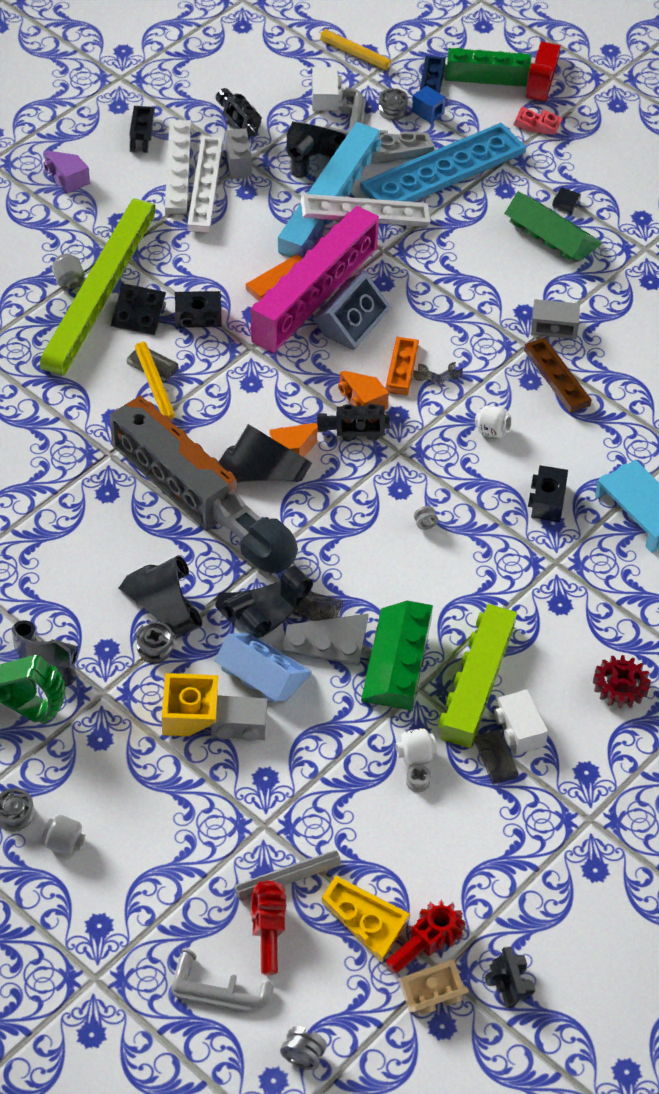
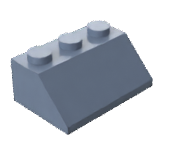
M364 272L348 278L315 314L312 320L325 337L354 350L392 307L369 275Z

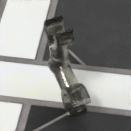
M452 362L448 365V370L437 374L429 371L426 365L418 364V371L414 370L413 378L418 381L429 380L437 385H442L451 378H461L463 368L455 370L456 362Z

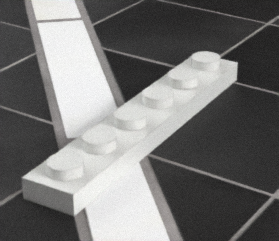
M170 120L165 214L187 215L191 120Z
M201 136L188 218V231L210 233L223 137Z
M303 194L300 198L303 218L341 221L347 212L359 206L379 216V223L428 227L431 222L428 203Z

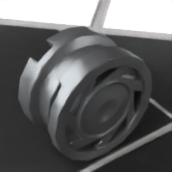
M397 88L383 90L379 96V114L387 120H400L404 118L408 111V95L403 90Z
M152 621L138 629L136 634L137 651L142 659L147 662L156 663L166 660L172 654L173 635L168 625L163 622Z
M18 788L7 789L1 792L0 827L12 832L21 831V829L28 827L34 818L33 799L29 793Z
M292 1027V1030L289 1029L287 1040L283 1042L280 1048L282 1057L301 1069H317L320 1064L319 1057L325 1053L327 1048L325 1039L314 1031L312 1034L306 1033V1028Z

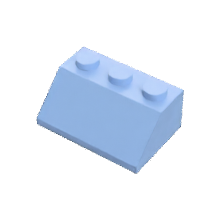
M250 632L228 634L214 662L222 666L221 670L232 676H238L242 679L243 685L251 689H258L263 693L262 696L273 703L288 700L312 673L311 670L261 638H255Z

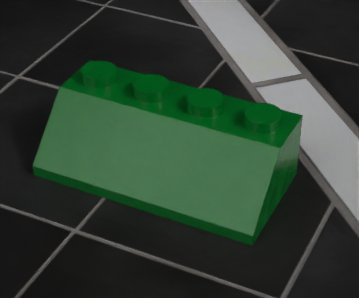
M449 48L446 81L527 87L531 54Z
M517 191L504 213L511 218L509 220L511 224L518 228L524 226L527 228L526 233L535 239L540 236L544 239V245L553 250L557 247L561 250L560 255L570 261L573 258L581 261L602 243V241L520 191Z
M407 600L381 608L361 697L362 702L413 711L432 621L433 605Z

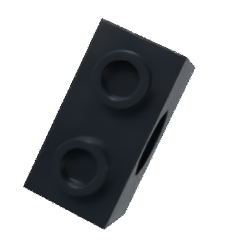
M221 291L175 292L176 328L222 327Z
M539 465L538 475L533 474L531 489H535V493H530L528 507L532 508L531 518L560 522L568 477L567 469Z

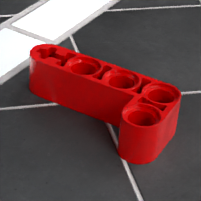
M540 42L535 62L531 63L526 98L547 102L560 56V44Z

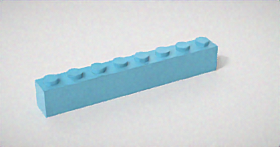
M356 122L307 194L338 197L349 195L355 181L361 178L365 166H369L371 163L372 155L378 152L381 147L380 130ZM300 204L278 236V252L289 257L298 254L304 258L307 251L313 249L315 241L321 238L325 226L330 224L332 220L303 218Z

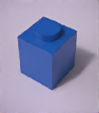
M425 86L413 95L412 112L427 122L432 123L444 114L446 97Z

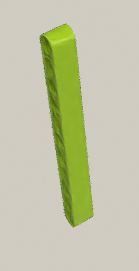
M135 198L131 200L44 350L40 361V368L42 370L63 376L67 373L153 221L156 211L155 203Z

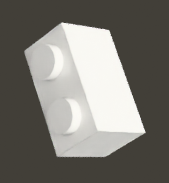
M312 67V111H338V102H342V76H338L337 67Z
M528 689L498 697L497 707L494 709L495 720L499 725H502L506 743L508 746L512 745L515 754L544 747L548 730Z

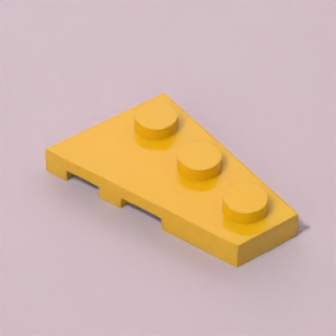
M338 876L334 877L322 896V903L381 963L410 918V913Z

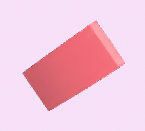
M522 106L513 125L531 132L556 134L563 118L546 110H543L542 114L539 115Z

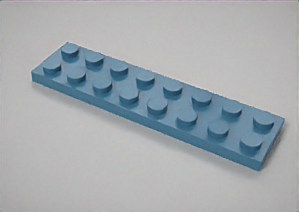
M498 123L360 182V189L369 199L414 202L525 154L526 146L505 125Z

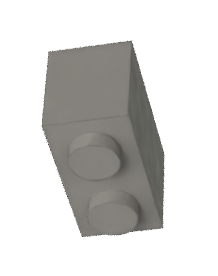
M247 129L225 130V152L230 179L252 177V155Z
M534 299L531 335L577 339L580 303Z
M217 695L216 723L211 725V736L222 739L265 740L267 698Z

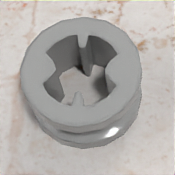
M431 506L421 507L414 513L413 517L418 528L421 530L430 529L438 523V517Z
M420 764L413 765L408 769L406 774L407 787L414 792L425 791L430 785L431 773L429 769ZM414 776H416L417 778H420L422 776L423 781H421L420 779L413 780Z

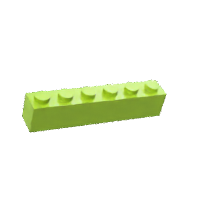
M487 604L485 612L479 613L476 627H478L477 633L472 632L468 644L471 647L470 652L465 651L462 658L461 666L464 667L463 671L457 672L453 686L456 687L454 693H449L446 702L448 711L447 713L442 712L438 723V728L442 729L441 740L468 748L472 747L513 634L517 612Z

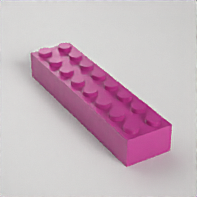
M359 206L347 212L344 218L338 224H335L331 231L325 237H322L312 250L307 251L305 257L299 263H295L292 269L285 276H282L278 283L272 289H269L259 302L254 303L250 311L251 342L275 353L377 250L379 216Z

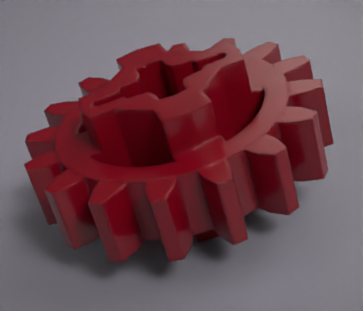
M621 655L620 660L611 656L610 662L603 659L601 666L596 667L593 677V684H595L594 692H601L600 700L609 699V706L616 702L621 709L624 703H627L629 708H632L634 701L641 704L643 697L648 695L651 680L648 679L649 671H642L644 664H634L635 658L633 657L629 661L625 660L624 655Z

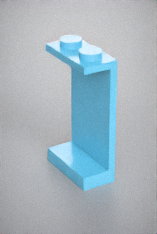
M634 460L628 464L621 465L610 474L603 475L597 482L595 496L599 499L609 494L648 534L645 547L653 553L659 549V482L637 460Z

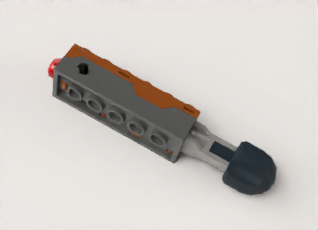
M140 395L110 414L112 447L205 531H208L218 523L226 526L242 540L240 548L242 555L255 567L264 572L279 573L292 565L298 552L297 542L292 532L277 518H260L245 505L239 494L236 493L237 480L233 473L227 472L216 458L210 457L200 444L194 443L184 430L178 429L168 416L161 414L152 402L145 400Z

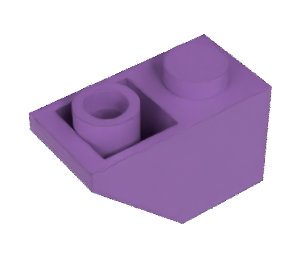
M55 151L44 152L45 162H43L45 171L47 174H51L59 187L61 186L67 193L90 184L89 167L78 155Z

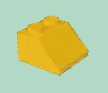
M165 673L162 735L191 736L216 723L219 675Z

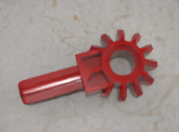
M265 880V882L259 881L254 887L253 894L251 895L250 914L252 916V935L260 936L261 973L271 976L276 975L278 972L277 937L285 931L287 896L285 888L281 883Z
M442 899L439 901L438 906L429 902L427 909H421L419 912L420 918L412 927L411 939L386 960L388 969L391 972L399 973L419 954L424 952L430 957L438 949L441 950L444 943L452 948L455 940H461L463 936L462 931L465 929L462 911H454L455 905L453 902L448 906H444ZM442 922L447 926L439 927L435 923Z

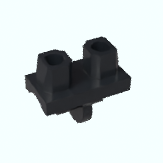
M503 947L502 954L489 965L491 972L487 973L484 978L488 986H496L497 992L502 993L506 1008H514L520 1000L530 999L535 993L533 981L530 979L522 980L520 974L527 970L525 955L513 954L512 947Z

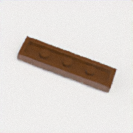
M545 337L525 344V353L570 413L591 406L592 399Z

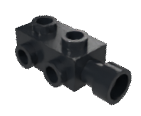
M227 88L220 89L215 98L220 106L224 107L222 114L226 117L225 122L228 125L234 126L235 129H247L248 136H257L262 120L261 115L246 100L245 96L241 94L233 95Z
M346 404L337 406L336 416H327V413H317L318 433L337 430V437H342L346 441L355 440L356 436H366L368 440H378L380 436H385V429H390V415H385V406L368 404L366 406Z

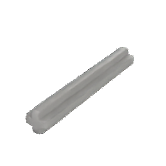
M333 850L236 884V895L239 900L252 897L254 887L259 881L265 882V880L281 883L284 886L341 865L340 855L337 850Z

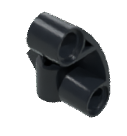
M292 121L287 132L286 150L290 156L291 175L297 178L306 177L309 174L310 157L322 154L332 158L347 135L329 128Z
M247 424L235 446L227 448L219 460V464L227 472L233 473L237 483L249 481L300 482L312 465L311 461Z
M179 555L158 566L146 565L130 573L118 588L157 620L168 625L172 632L179 637L202 627L201 615L183 596L179 580L189 575V568L185 560Z
M292 566L283 573L281 580L273 584L248 591L219 593L215 607L231 622L238 621L255 638H261L281 625L299 607L311 591L313 581L297 566Z
M27 620L18 621L12 626L13 644L20 658L39 655L50 666L57 667V672L62 674V679L65 681L64 686L74 683L76 680L75 664L79 653L78 646L54 639L47 642H37L35 626Z

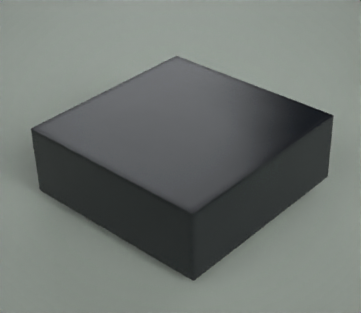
M561 187L553 199L552 206L573 213L581 199V194Z

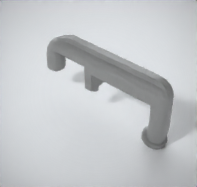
M346 87L345 90H342V94H345L344 97L354 98L353 105L343 104V106L339 107V110H342V114L351 115L349 130L332 128L328 124L325 125V128L348 135L356 122L362 124L366 100L357 89Z
M182 949V955L178 961L172 984V993L176 998L244 1012L260 1009L269 1003L274 986L269 981L261 984L259 997L234 992L237 983L236 975L230 977L228 989L187 981L191 963L193 960H196L197 956L190 949Z

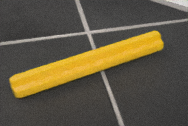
M324 29L320 34L321 41L378 68L388 70L391 66L389 58L334 32Z
M142 341L135 344L136 353L160 413L168 416L170 420L174 419V410L147 343Z

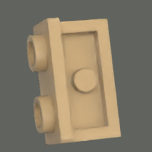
M454 959L398 978L409 1012L418 1011L419 1015L435 1011V1004L445 1001L446 1006L463 1000L461 995L469 992L467 987H463Z

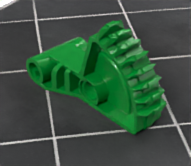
M32 655L0 664V703L34 723H47L48 720H52L57 715L63 705L66 689L64 686L65 681L62 679V674L57 672V667L50 666L39 655ZM36 684L44 691L47 698L42 699L36 695Z

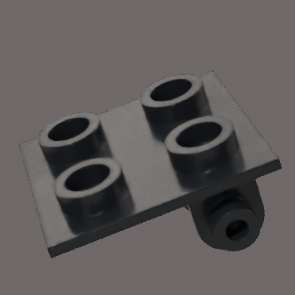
M122 283L110 326L155 335L161 311H165L166 302H164L166 292Z

